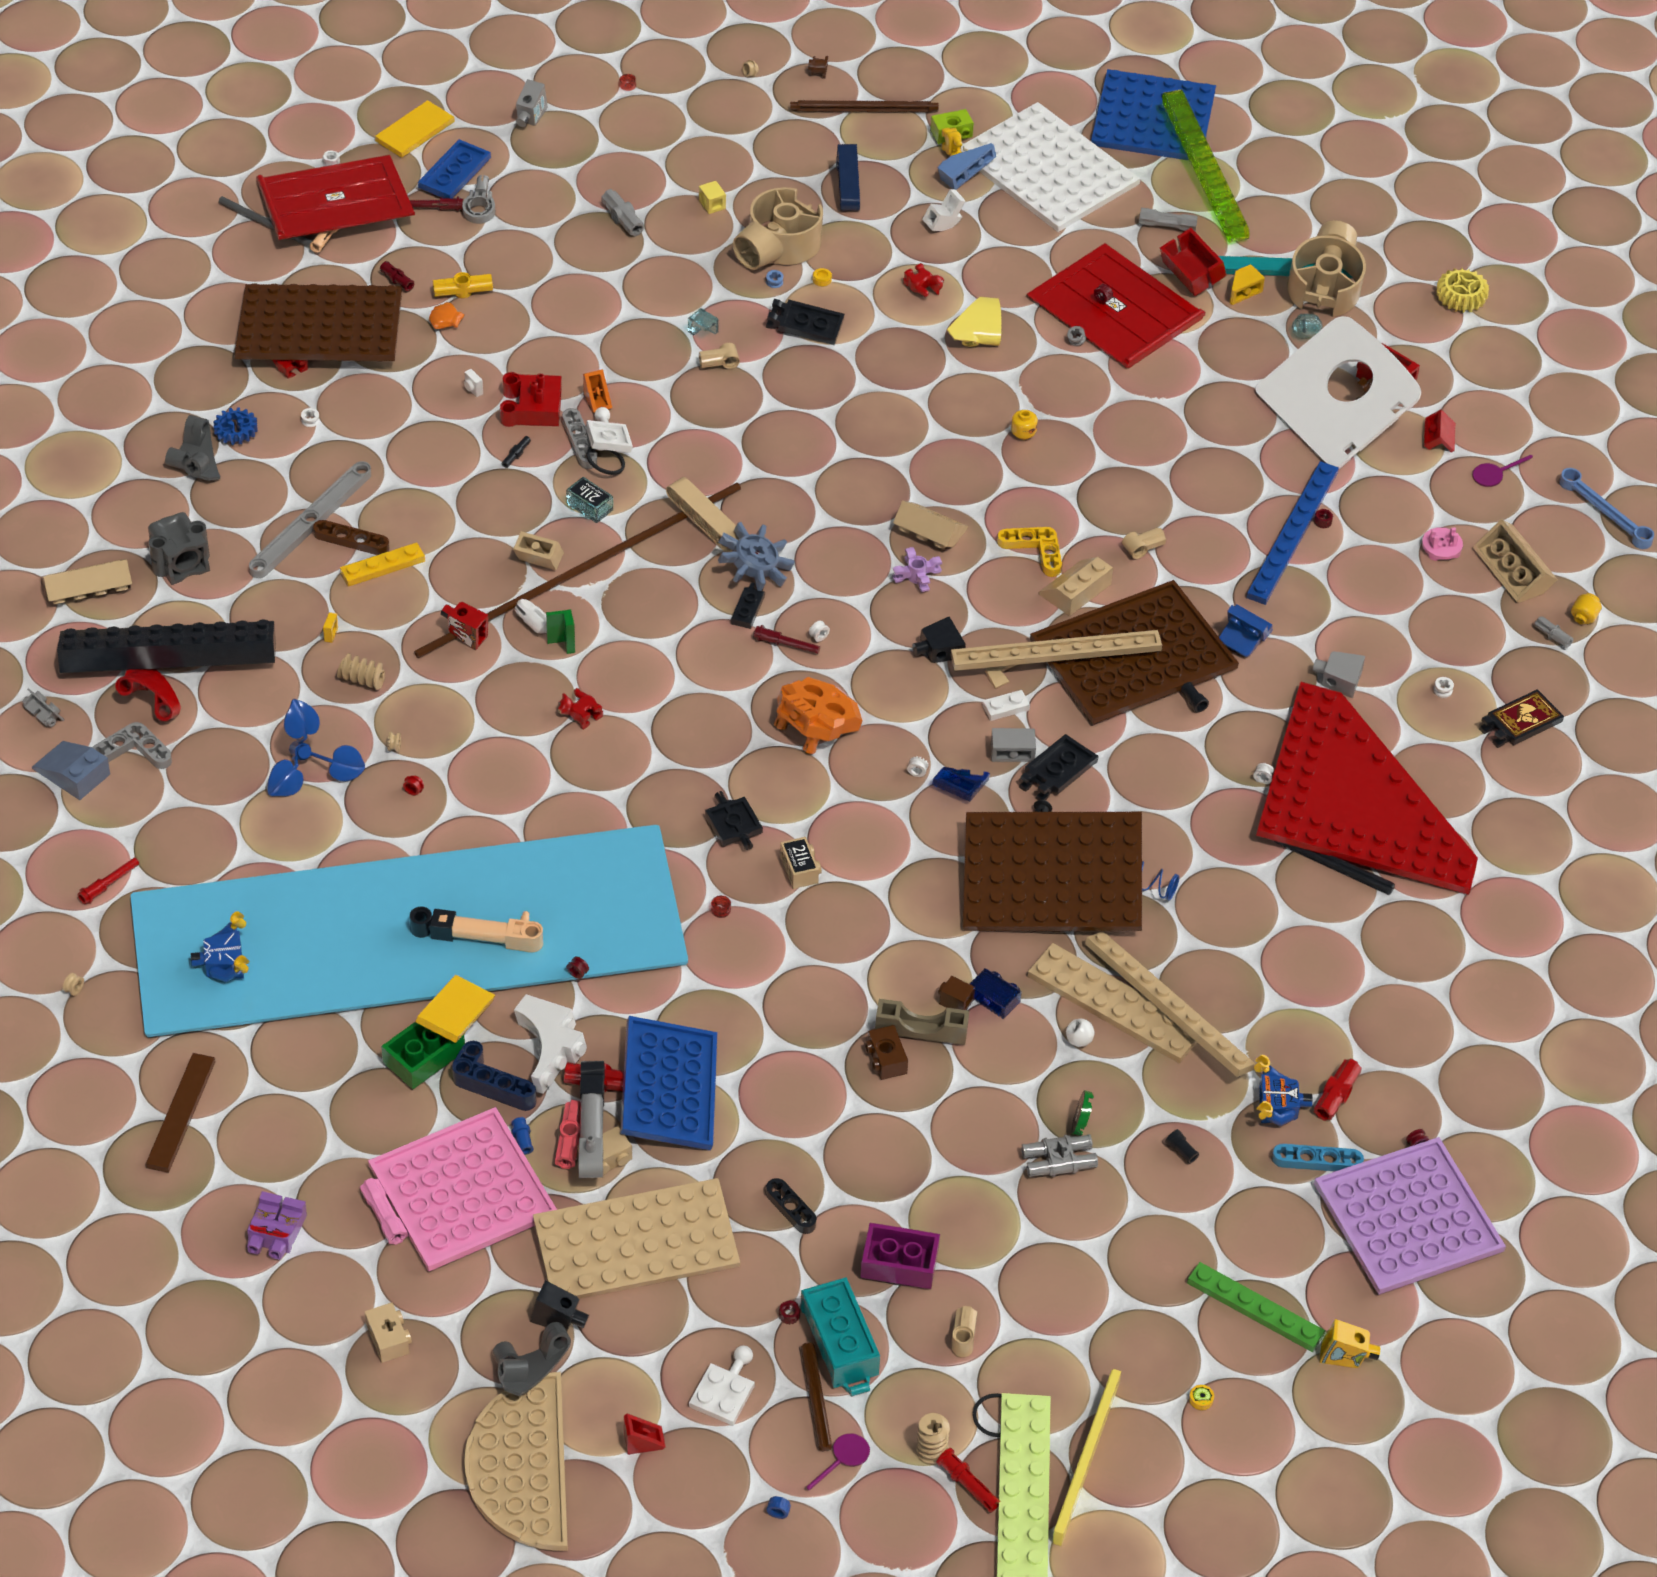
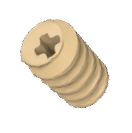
M348 653L338 667L337 677H343L346 681L351 679L353 683L359 682L360 685L366 684L370 688L374 687L379 690L385 680L383 664L378 663L377 667H375V661L371 660L369 665H367V658H363L361 663H359V656H355L352 661V655Z
M929 1413L923 1416L919 1422L916 1454L924 1463L936 1464L939 1456L948 1449L950 1425L944 1416L938 1413Z

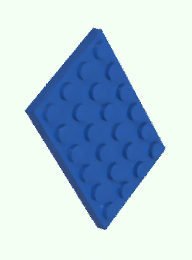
M634 1016L628 1017L626 1024L620 1134L705 1150L712 1149L718 1032Z

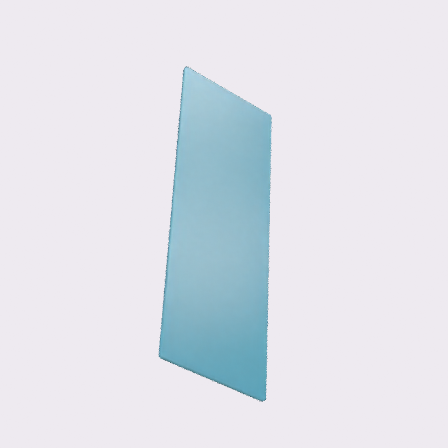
M659 825L133 892L130 896L144 1032L147 1037L434 999L455 975L487 991L576 980L577 978L573 977L566 968V965L575 956L582 958L589 966V971L584 974L582 979L680 966L688 963L687 950ZM423 906L427 907L432 915L434 909L456 911V915L460 917L508 923L509 918L520 920L523 912L528 911L530 913L529 921L538 922L543 927V947L537 952H525L506 949V945L501 943L456 937L451 942L431 939V935L424 938L415 937L411 933L410 912L416 907ZM239 911L244 915L243 919L246 921V926L243 929L237 927V931L240 933L242 955L250 961L249 964H246L249 970L247 973H244V978H233L228 982L209 978L206 974L205 965L192 966L191 953L204 952L203 940L221 931L231 922V915Z

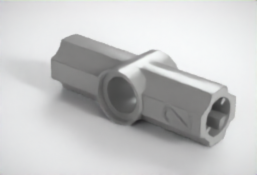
M612 189L605 191L604 195L601 196V201L609 209L613 221L616 224L620 223L630 235L634 237L640 235L644 230V224L635 214L633 205L630 202H625L616 191Z

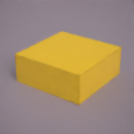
M329 612L323 626L324 642L333 643L338 630V618L336 613Z

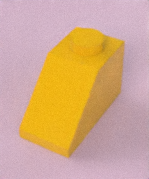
M1251 264L1235 272L1230 298L1231 305L1263 292L1265 277Z

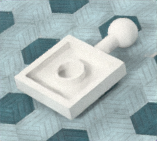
M605 407L598 408L594 413L597 421L587 420L586 423L591 447L599 451L610 450L617 453H631L633 445L626 424L609 423V410Z
M745 1345L735 1349V1361L729 1371L710 1363L689 1402L690 1408L734 1426L755 1387L754 1381L738 1375L743 1365L749 1364L753 1359L751 1348Z

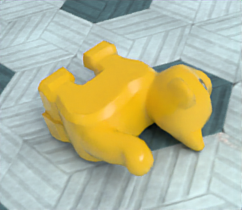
M956 128L942 129V137H945V142L942 143V150L946 151L949 156L962 153V139Z

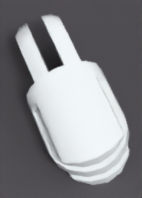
M526 599L519 600L515 606V612L536 633H547L546 614L532 602Z

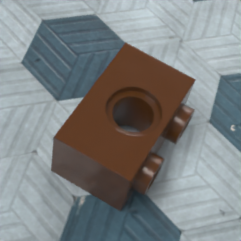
M895 1025L868 1031V1040L865 1041V1048L867 1053L872 1055L873 1070L879 1073L880 1079L884 1080L907 1074L908 1058Z

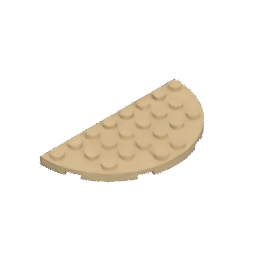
M552 1372L521 1396L504 1390L491 1400L477 1417L476 1424L468 1436L464 1464L470 1495L478 1510L491 1525L504 1535L522 1544L545 1550L568 1551L561 1372Z

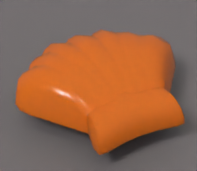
M446 302L434 307L429 321L435 329L450 326L457 328L465 315L462 312H458L452 303Z

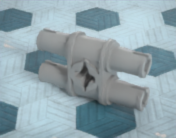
M1090 1134L1075 1137L1064 1135V1137L1052 1139L1043 1138L1041 1142L1021 1145L1023 1159L1036 1156L1046 1157V1160L1027 1163L1029 1178L1040 1175L1055 1177L1058 1174H1076L1078 1170L1098 1167L1096 1153L1077 1156L1073 1154V1151L1092 1149L1093 1143Z

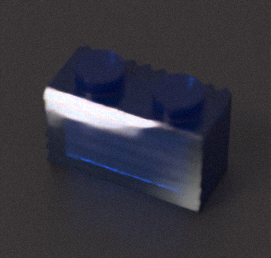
M984 968L970 982V985L975 987L974 1000L988 1010L990 1009L991 1012H994L999 1017L1001 1016L1002 1019L1021 1002L1022 991L1016 984L1008 983L1002 979L1001 975L996 971L991 972Z

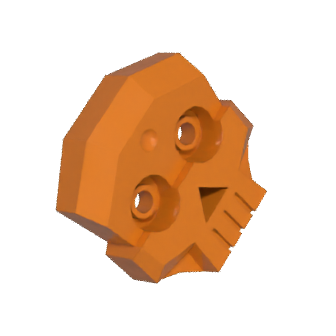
M807 677L802 681L797 680L782 686L777 698L778 706L776 712L778 714L774 721V726L783 730L787 728L789 722L807 737L803 750H806V753L814 754L820 739L831 741L839 738L841 734L859 731L863 720L857 702L840 688Z

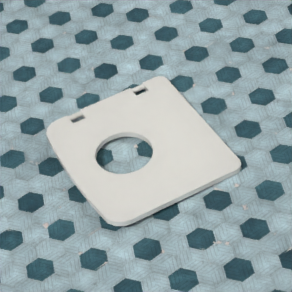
M1345 316L1337 317L1328 323L1256 386V392L1263 401L1325 463L1339 467V469L1350 461L1357 452L1364 449L1398 420V417L1405 411L1412 408L1421 396L1419 384L1400 361L1366 329L1352 318ZM1348 362L1366 364L1372 370L1373 382L1365 395L1354 401L1343 402L1336 400L1329 394L1328 381L1335 369ZM1401 403L1404 407L1397 413H1394L1392 410ZM1353 444L1356 448L1347 455L1344 451Z

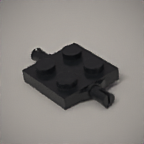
M722 791L717 792L715 798L719 804L706 809L705 816L722 846L741 841L745 850H748V848L749 850L752 849L753 844L749 837L763 833V827L747 799L742 797L736 800H727Z

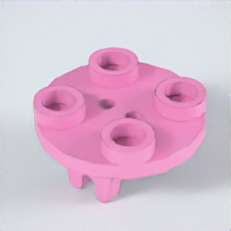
M1437 527L1430 529L1424 534L1422 547L1429 554L1431 560H1448L1460 556L1463 541L1459 534L1456 533L1455 527L1451 529Z

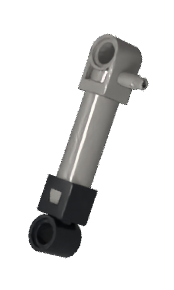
M581 1061L579 1178H603L604 1061Z

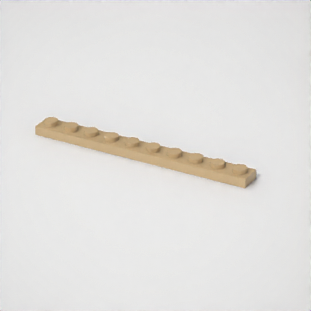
M1158 630L951 649V659L954 671L1155 652L1162 650V643Z
M1102 931L1087 937L1085 945L1236 1077L1253 1071L1255 1063L1246 1054L1240 1051L1105 932Z

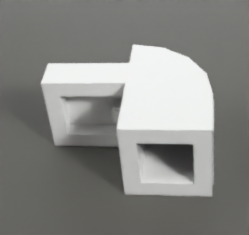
M950 189L942 205L930 204L922 220L932 231H945L953 228L962 218L959 212L965 200L955 189Z

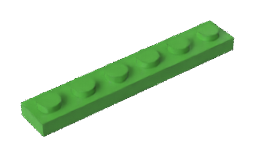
M1199 1262L1188 1278L1187 1284L1312 1353L1324 1337V1329Z

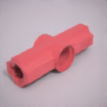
M577 1100L565 1103L555 1158V1165L560 1166L561 1169H570L575 1167L581 1124V1102Z

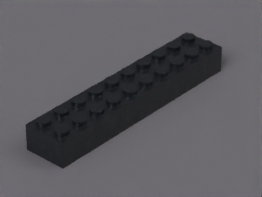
M263 619L257 622L241 620L236 623H226L223 621L214 624L198 622L193 625L177 623L172 626L155 624L150 627L134 625L129 628L112 626L107 629H97L91 627L86 630L69 628L60 631L57 649L60 673L275 663L274 621Z

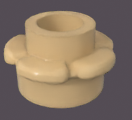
M748 60L743 63L742 71L746 77L751 76L753 78L758 73L759 68L755 61Z

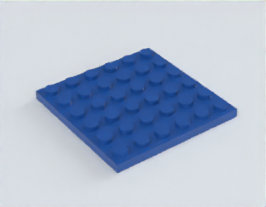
M1107 69L1091 142L1103 148L1201 162L1216 85Z

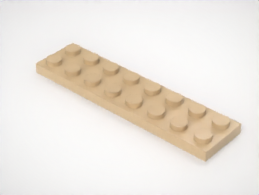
M1054 943L1050 945L1028 971V977L1179 1064L1197 1043L1139 991Z

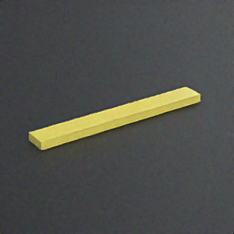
M1111 1370L1053 1533V1544L1062 1546L1119 1386L1121 1371Z

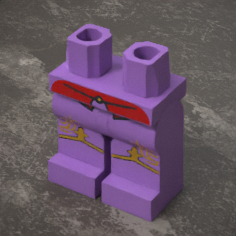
M262 1191L258 1208L247 1229L248 1252L260 1254L262 1247L268 1248L269 1256L278 1260L285 1253H290L292 1245L307 1216L306 1202L285 1197L283 1200L280 1195Z

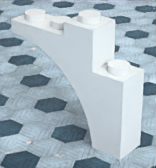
M526 994L516 1006L514 1012L518 1025L528 1029L541 1042V1056L531 1078L533 1085L536 1087V1092L544 1094L547 1088L553 1084L558 1073L565 1068L567 1061L576 1064L578 1059L585 1054L587 1045L583 1033L574 1030L576 1023L572 1009Z

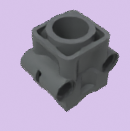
M180 512L164 517L148 526L152 569L156 576H166L171 585L182 582L189 576L201 575L210 571L208 561L210 552L207 529L204 522H191L185 512Z

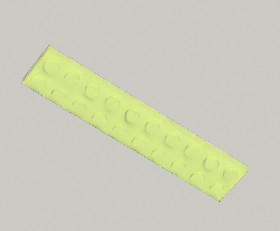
M1002 1393L999 1463V1500L1001 1502L998 1506L997 1577H1048L1051 1396Z

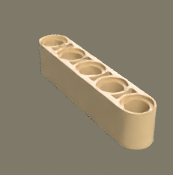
M682 477L666 487L668 497L724 552H733V550L718 543L723 533L739 540L734 532L736 525L686 477Z

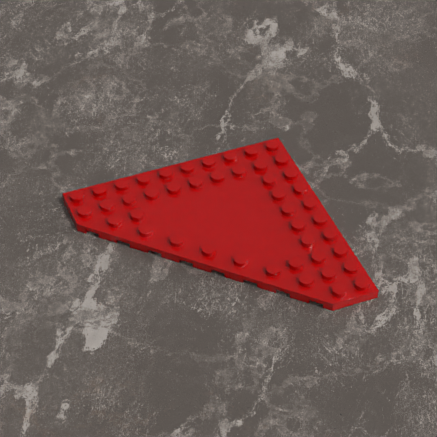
M1300 682L1256 836L1324 855L1334 856L1349 862L1469 895L1478 861L1475 853L1341 692Z

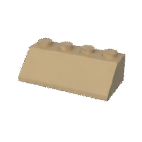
M1503 519L1494 525L1473 546V549L1518 603L1544 594L1558 580L1517 529Z
M127 559L41 576L47 600L53 601V604L66 602L65 598L73 596L74 600L87 598L86 594L92 592L95 593V596L107 594V589L115 588L116 591L126 590L128 585L132 584Z

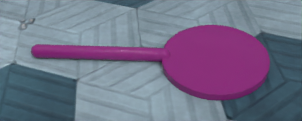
M1528 455L1501 468L1490 463L1480 464L1473 470V479L1481 486H1496L1503 479L1502 471L1533 458V455Z
M850 1433L838 1437L833 1446V1453L837 1460L807 1486V1490H811L840 1463L847 1466H859L866 1462L870 1455L868 1442L857 1434Z

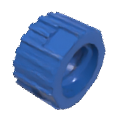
M771 1497L767 1506V1513L778 1519L787 1518L791 1507L790 1502L783 1497Z

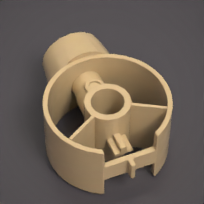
M774 188L759 194L753 200L750 207L749 225L733 240V250L737 259L746 268L751 270L759 269L770 263L793 265L811 259L821 247L822 205H818L816 212L812 209L811 204L806 206L797 200L796 188ZM773 220V222H770L766 227L761 225L767 221Z
M1328 221L1321 226L1316 237L1304 241L1295 250L1287 289L1291 300L1300 309H1302L1303 303L1306 301L1317 304V308H1320V305L1334 308L1332 317H1336L1349 312L1357 304L1365 276L1366 263L1362 253L1356 247L1357 233L1352 226L1342 221ZM1315 263V266L1302 268L1306 265ZM1342 269L1347 271L1353 277L1355 282H1353L1351 279L1345 276L1341 272Z

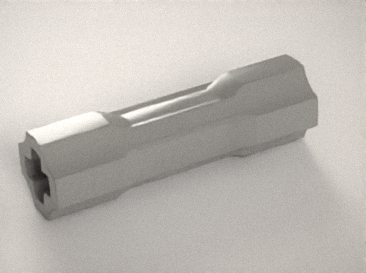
M1141 207L1139 224L1173 227L1181 231L1192 228L1196 231L1198 216L1164 213L1155 209Z

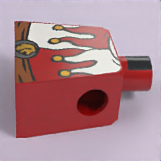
M459 602L455 608L446 604L441 610L440 615L448 619L449 632L475 651L488 637V614L464 602Z

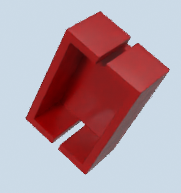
M1192 228L1177 236L1181 252L1178 253L1175 239L1160 247L1163 263L1194 296L1209 288V283L1214 285L1226 277L1224 262Z

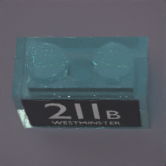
M585 477L580 478L566 489L567 504L595 523H598L613 511V496Z

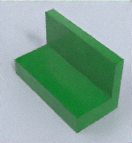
M571 609L546 612L547 644L564 642L567 654L575 653V624Z

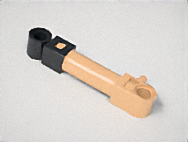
M423 906L416 907L410 912L411 933L415 937L424 938L431 935V939L451 942L456 937L501 943L506 945V949L525 952H537L543 947V927L538 922L529 921L530 913L528 911L523 912L520 920L509 918L508 923L460 917L456 915V911L434 909L432 915L431 911Z

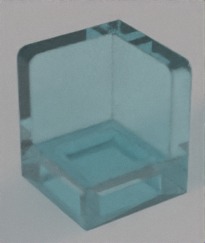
M700 308L688 317V333L693 336L701 330H708L713 334L718 333L719 319L704 309Z

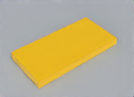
M427 100L375 135V141L402 158L454 123L455 119L454 116Z
M455 975L417 1016L416 1023L456 1043L493 1002L495 994Z

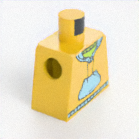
M1334 1319L1321 1341L1319 1363L1359 1368L1365 1358L1378 1360L1381 1348L1380 1346L1369 1344L1370 1332L1368 1330Z

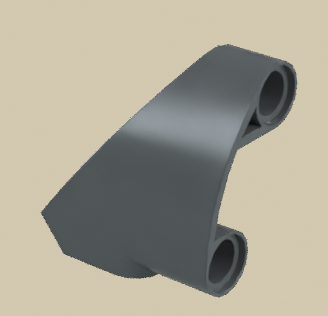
M194 415L187 417L183 443L180 449L173 447L168 449L165 456L166 465L183 469L189 475L204 480L220 479L214 458L208 419Z
M559 1322L550 1323L544 1330L540 1349L531 1353L518 1356L513 1345L507 1341L500 1342L494 1347L493 1355L498 1363V1377L505 1391L521 1396L535 1387L553 1370L571 1345L570 1336L563 1324Z

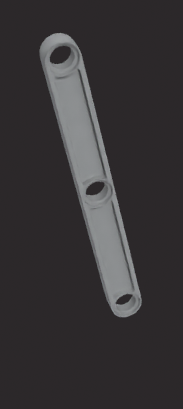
M364 461L355 463L249 563L251 576L254 578L267 576L313 532L315 522L326 520L370 479V464ZM360 469L367 470L365 473H358L357 471ZM308 517L316 518L314 521H307L306 519ZM256 566L264 567L262 570L253 569Z

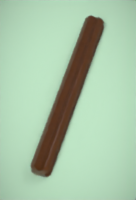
M811 1342L804 1343L801 1346L818 1448L822 1452L830 1451L832 1449V1441L815 1346Z

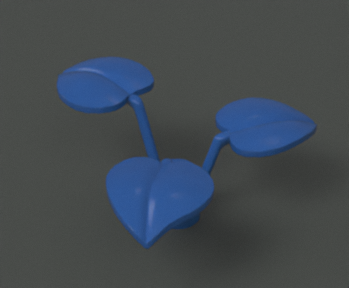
M292 699L284 718V729L290 737L297 739L289 747V752L293 756L294 766L291 761L286 759L276 763L269 775L267 792L270 796H290L301 789L304 779L302 772L297 770L299 766L298 759L306 760L313 756L332 763L329 767V774L339 781H349L358 777L364 771L365 763L359 751L350 745H342L335 749L333 759L312 752L310 746L304 743V741L307 739V734H315L318 731L320 725L319 716L307 703Z

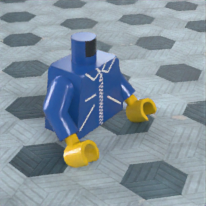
M239 911L234 912L230 917V923L221 931L203 940L204 952L191 953L192 966L205 965L207 977L228 982L233 978H244V973L248 972L249 967L246 964H249L250 961L242 955L240 933L237 931V927L243 929L246 926L242 913Z

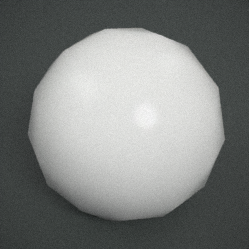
M1082 1018L1073 1020L1066 1029L1068 1041L1077 1047L1087 1046L1092 1042L1095 1035L1092 1024Z

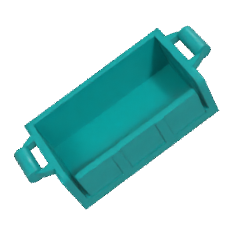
M847 1277L801 1290L800 1309L805 1314L811 1332L820 1349L821 1356L832 1378L833 1388L842 1386L850 1393L851 1397L869 1392L870 1378L879 1375L880 1354ZM859 1381H866L865 1383H861L855 1386H848L849 1384H853Z

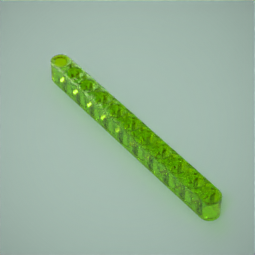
M1181 89L1164 92L1162 94L1163 106L1228 242L1248 240L1250 236L1248 225L1184 92Z

